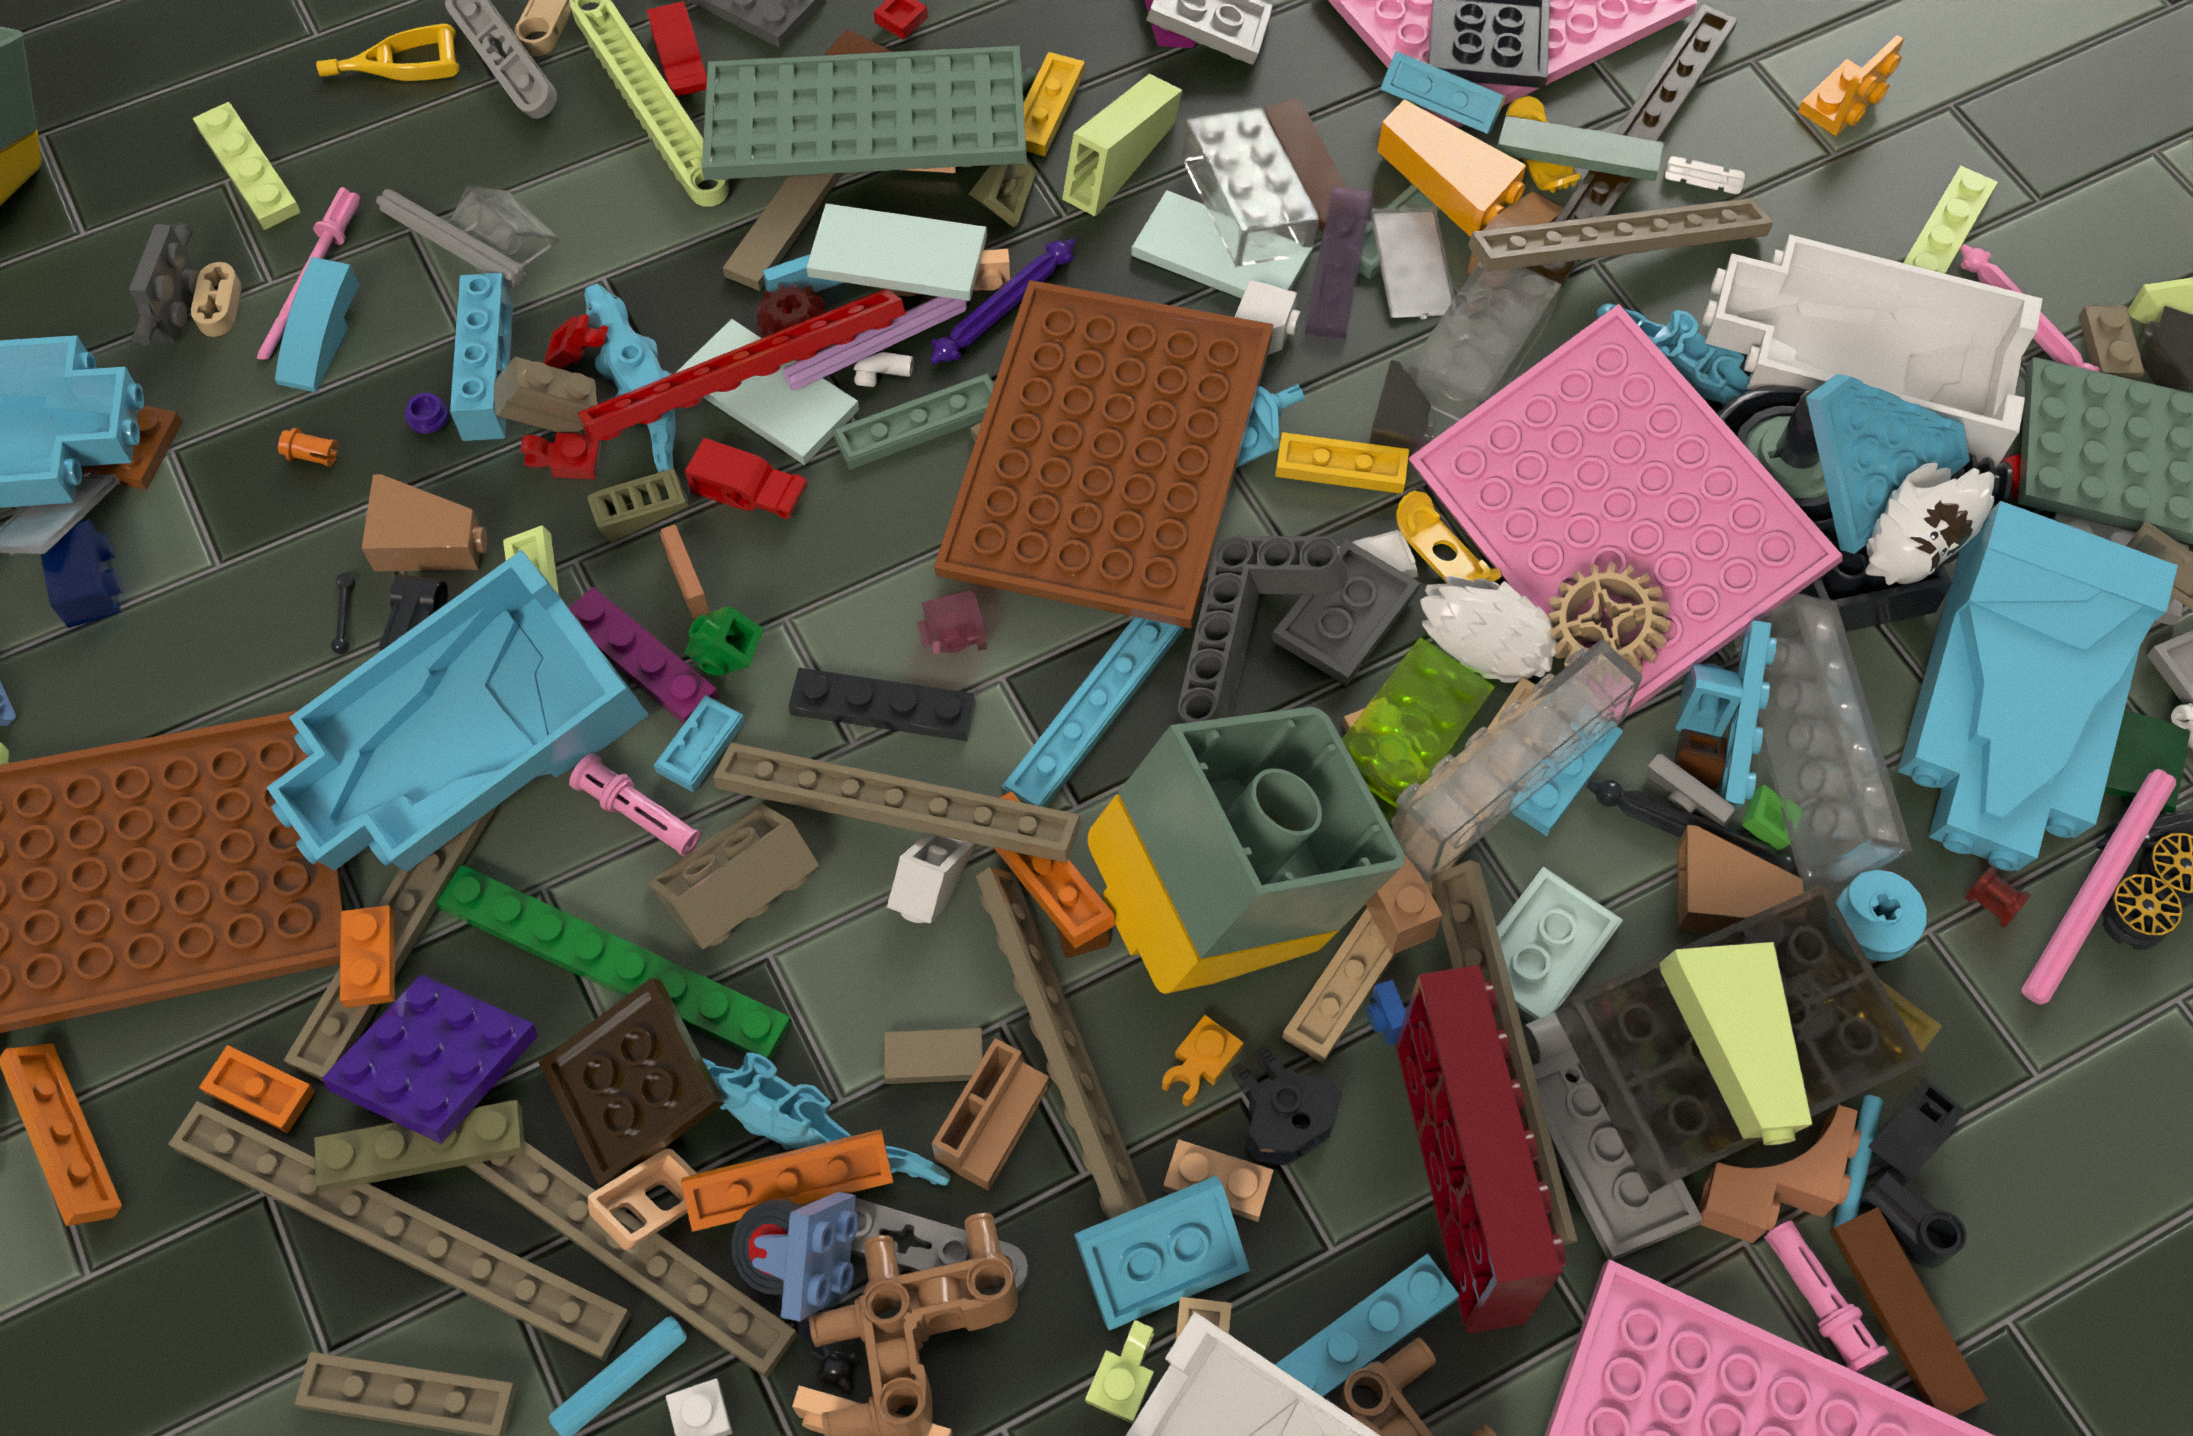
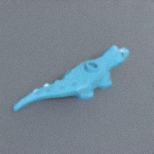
M597 283L585 289L586 314L590 316L589 322L594 329H599L603 325L608 326L604 345L601 348V353L595 358L594 365L596 371L603 378L613 380L618 389L615 397L672 375L668 371L662 370L659 365L656 342L649 337L635 333L629 326L627 309L622 299L612 295ZM672 409L663 413L662 418L647 424L658 473L674 469L673 449L676 422L675 411Z
M1610 303L1603 304L1596 312L1597 317L1600 318L1616 305ZM1623 308L1703 398L1720 402L1724 407L1731 400L1752 391L1747 389L1750 377L1741 369L1745 359L1743 354L1705 344L1706 337L1698 333L1699 324L1690 313L1681 310L1673 311L1670 321L1664 326L1649 321L1639 312Z
M746 1053L744 1065L739 1070L716 1066L713 1062L702 1058L725 1102L720 1108L729 1110L732 1115L743 1123L744 1128L750 1133L765 1136L780 1143L786 1150H797L851 1137L849 1133L827 1115L831 1103L818 1088L808 1084H800L796 1087L790 1085L776 1076L777 1068L766 1057L760 1054ZM886 1146L891 1173L896 1171L904 1172L911 1177L927 1179L932 1184L948 1185L950 1176L940 1166L910 1151Z

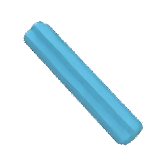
M672 1316L662 1320L550 1414L549 1421L560 1436H573L684 1343L687 1339L684 1329Z

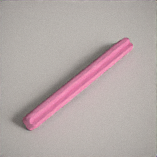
M2156 769L2146 777L2023 985V996L2033 1003L2043 1005L2052 998L2174 790L2176 779L2163 770Z

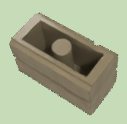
M514 356L506 366V371H502L494 382L495 414L498 417L559 433L579 434L583 428L577 413L597 405L595 380L581 373L572 374L569 371L551 367L542 362H533Z

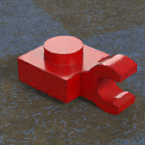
M582 314L578 317H571L552 332L544 364L563 369L570 363H577L582 358L587 346L600 347L604 344L608 326L603 325L599 329H592L588 327L589 315Z
M556 432L554 443L548 442L539 436L526 435L522 438L520 451L526 454L525 466L533 468L549 466L554 478L596 480L601 441L599 439L593 441L588 434Z

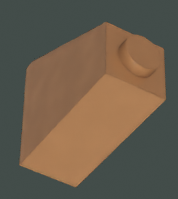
M382 474L373 475L362 550L374 572L479 569L480 553H486L488 538L486 528L480 527L472 509Z
M1687 825L1677 843L1678 930L1792 941L1802 926H1807L1810 919L1811 904L1810 899L1803 896V879L1698 826Z

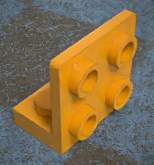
M1896 35L1862 68L1846 59L1802 100L1798 112L1834 136H1837L1848 125L1855 126L1863 117L1867 107L1871 103L1877 105L1886 95L1890 84L1886 83V81L1901 62L1902 56L1898 53L1904 39Z

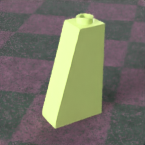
M1148 74L1076 130L1073 134L1062 200L1093 216L1098 215L1176 122L1182 90Z
M1774 942L1676 949L1659 963L1661 973L1743 1139L1762 1137L1764 1145H1777L1795 1141L1794 1133L1812 1125Z

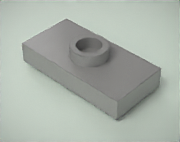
M1657 754L1648 765L1647 777L1670 793L1668 799L1676 807L1689 813L1695 811L1703 818L1723 827H1726L1732 820L1735 811L1734 806L1664 755Z

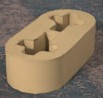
M211 263L200 271L197 278L191 316L201 333L206 336H221L227 333L235 323L241 294V282L232 266L227 263ZM215 307L218 308L219 312L214 313Z

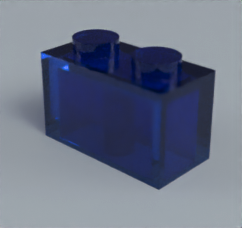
M90 519L76 523L45 553H40L50 605L68 628L121 612L118 594L124 593V588L118 572L115 568H112L110 561L116 558V551L107 533L100 534Z

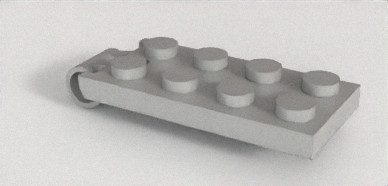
M1570 1008L1563 1009L1522 1026L1528 1051L1538 1062L1532 1065L1556 1160L1607 1259L1617 1260L1699 1225L1703 1218L1606 1037L1599 1036L1594 1038L1592 1042L1584 1044L1585 1036L1582 1025ZM1566 1075H1572L1577 1082H1569L1566 1079Z

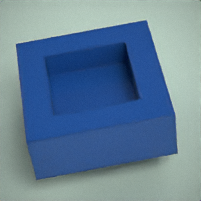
M1393 980L1374 985L1370 1004L1366 1005V1012L1372 1029L1375 1033L1381 1031L1387 1046L1396 1043L1406 1014Z

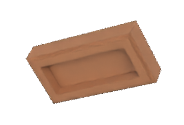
M676 525L661 529L660 536L666 555L692 618L696 619L702 614L710 613L703 589Z

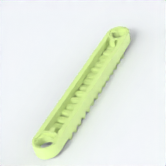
M569 0L574 20L586 37L590 48L594 50L597 59H600L603 68L607 70L610 79H613L616 88L620 90L623 99H626L629 108L633 109L636 119L640 120L642 128L646 129L656 149L660 150L663 160L667 161L670 171L674 172L676 180L680 181L690 198L698 205L711 207L723 202L729 193L727 180L714 179L718 184L709 190L697 187L699 183L704 181L702 172L703 137L612 1ZM594 2L600 4L593 10L585 11L581 9L587 3Z

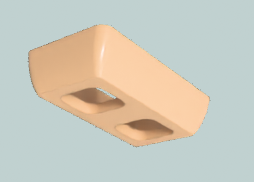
M664 1149L592 1192L588 1196L589 1214L623 1250H630L688 1213L681 1179L682 1177L697 1173L675 1151ZM657 1185H663L681 1203L668 1211H663L646 1196L645 1192ZM622 1207L628 1208L644 1223V1226L631 1234L611 1213Z

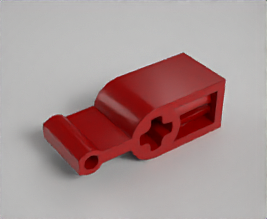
M684 1L647 9L651 32L668 86L675 97L706 90L707 75Z
M703 438L685 470L690 492L745 511H753L757 507L775 513L784 519L791 518L808 486L807 479L800 475H791L773 469L767 461L759 456Z

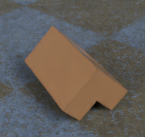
M994 1038L932 1142L935 1162L990 1191L1050 1087V1076L1023 1063L1021 1051Z

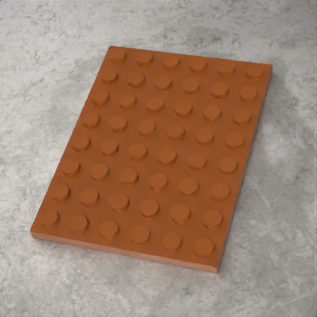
M1029 280L934 565L936 576L1192 628L1274 334L1273 324Z
M297 711L0 765V1033L340 964L341 911H345L340 867L334 871L320 862L313 865L305 858L296 845V842L301 837L293 826L287 828L274 814L271 806L276 801L266 788L308 758L293 737L299 731L289 717Z

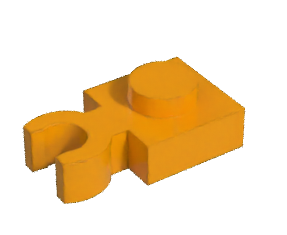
M1204 1015L1176 1050L1175 1058L1181 1061L1183 1065L1174 1066L1165 1073L1162 1080V1089L1167 1092L1174 1082L1184 1081L1188 1084L1189 1089L1183 1095L1182 1104L1186 1107L1191 1105L1198 1097L1200 1080L1204 1078L1212 1085H1215L1242 1051L1244 1042Z

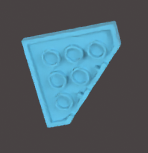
M1836 374L1809 394L1806 399L1839 547L1842 551L1855 554L1868 543V539L1872 538L1877 519L1884 513L1893 490H1898L1910 473L1924 464L1938 463L1937 469L1949 468L1951 469L1952 476L1970 462L1962 423L1944 418L1920 405L1900 399L1901 397L1880 388L1862 383L1863 381L1854 377Z

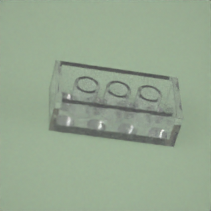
M1262 109L1187 119L1181 158L1235 267L1286 259L1305 253L1311 254L1319 217Z
M1479 262L1410 364L1404 395L1457 421L1461 420L1510 383L1553 316L1561 284L1524 267L1486 272Z

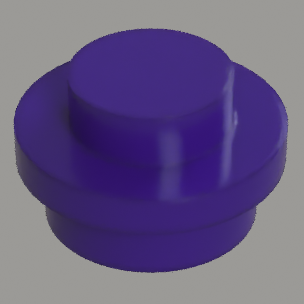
M432 393L417 394L407 403L405 419L408 426L415 432L422 434L433 433L441 429L448 421L449 410L446 403Z

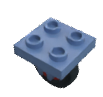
M836 1192L804 1207L790 1200H767L747 1210L735 1225L731 1247L732 1259L739 1275L753 1289L767 1295L783 1294L781 1318L801 1321L847 1296L854 1277V1268L850 1263L851 1243L858 1229V1215L854 1212L856 1195Z

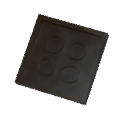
M652 977L539 1061V1065L598 1187L606 1185L651 1158L725 1104L662 980Z

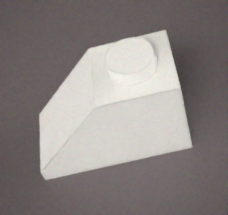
M1249 280L1235 317L1273 324L1274 334L1268 355L1282 350L1287 335H1295L1301 317V311L1295 310L1297 292L1254 280Z
M926 833L900 856L887 908L900 912L901 916L909 921L931 924L946 909L972 854L974 843Z

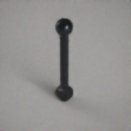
M342 573L335 580L340 590L337 634L331 643V648L336 654H344L349 649V642L345 639L349 591L355 587V580L349 573Z

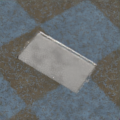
M1402 205L1400 209L1372 210L1370 216L1390 317H1420V319L1426 320L1428 316L1456 315L1458 310L1436 207L1408 208L1406 205Z
M92 473L82 475L81 484L76 485L74 503L23 506L0 528V553H9L10 556H15L18 553L45 554L120 483L117 475H92Z

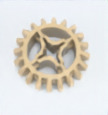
M1612 561L1607 566V572L1600 573L1598 566L1592 563L1589 568L1590 576L1584 578L1582 573L1575 570L1572 574L1575 585L1571 586L1568 583L1560 582L1558 587L1563 597H1551L1549 600L1550 607L1555 611L1547 614L1553 625L1549 632L1552 636H1555V640L1558 642L1554 646L1556 651L1554 654L1557 659L1566 657L1564 665L1568 671L1575 670L1580 666V676L1582 679L1587 680L1594 671H1597L1599 682L1604 684L1608 680V673L1615 672L1618 681L1623 682L1626 679L1625 669L1631 667L1635 674L1640 675L1643 672L1640 660L1643 659L1655 664L1657 655L1652 648L1662 649L1666 647V638L1661 633L1668 632L1671 629L1670 620L1664 618L1669 613V606L1667 602L1659 601L1663 596L1659 586L1649 588L1651 583L1650 576L1644 573L1634 579V567L1630 566V564L1624 568L1621 574H1618L1616 564ZM1608 594L1626 596L1638 605L1632 606L1631 602L1626 604L1615 603L1609 598ZM1594 598L1592 608L1587 613L1578 615V620L1572 621L1577 610L1586 601ZM1603 607L1607 609L1608 617L1613 619V626L1611 627L1613 638H1609L1607 628L1602 627V619H1604ZM1644 623L1637 638L1621 649V641L1624 635L1630 631L1637 630V625ZM1584 639V642H1600L1606 647L1608 652H1597L1587 649L1576 640Z

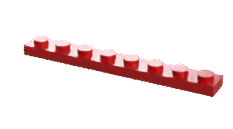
M888 289L881 290L577 413L582 428L593 441L616 438L623 433V429L638 423H653L662 418L663 413L677 407L688 408L695 406L706 395L716 391L728 392L734 390L741 385V381L756 375H771L780 369V365L793 360L802 361L810 359L818 354V350L832 344H847L856 338V334L866 330L886 328L894 323V319L906 315L902 300Z

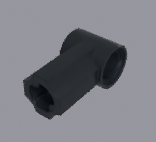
M398 574L395 577L390 592L392 611L379 644L380 651L447 604L448 586L445 580L408 574Z
M1892 1167L1859 1200L1869 1210L1879 1208L1891 1231L1904 1242L1909 1257L1913 1262L1922 1267L1936 1268L1941 1266L1961 1251L1966 1244L1967 1232L1961 1220L1949 1211L1937 1210ZM1927 1230L1934 1231L1940 1236L1944 1249L1938 1248L1930 1242L1926 1233Z

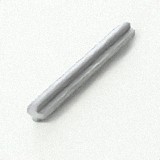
M386 189L382 195L377 196L376 203L380 205V211L487 274L502 273L505 283L509 287H518L521 281H525L526 273L523 272L522 265L391 189Z

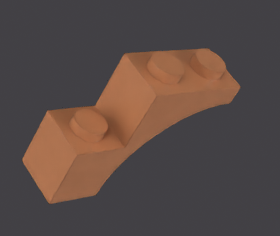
M1838 1104L1824 1120L1821 1132L1813 1147L1801 1156L1786 1163L1763 1168H1742L1717 1162L1704 1180L1698 1204V1210L1703 1220L1699 1225L1754 1243L1766 1230H1773L1779 1215L1780 1203L1824 1217L1837 1204L1843 1205L1851 1184V1176L1844 1174L1847 1159H1853L1861 1139V1131L1855 1129L1858 1111Z

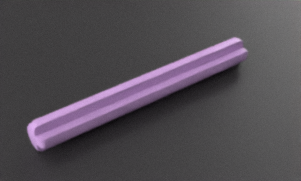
M938 296L906 311V315L894 319V323L886 328L866 330L856 334V338L847 344L832 345L819 351L816 356L810 359L797 361L785 367L783 370L784 379L792 390L800 389L858 360L964 312L967 309V300Z

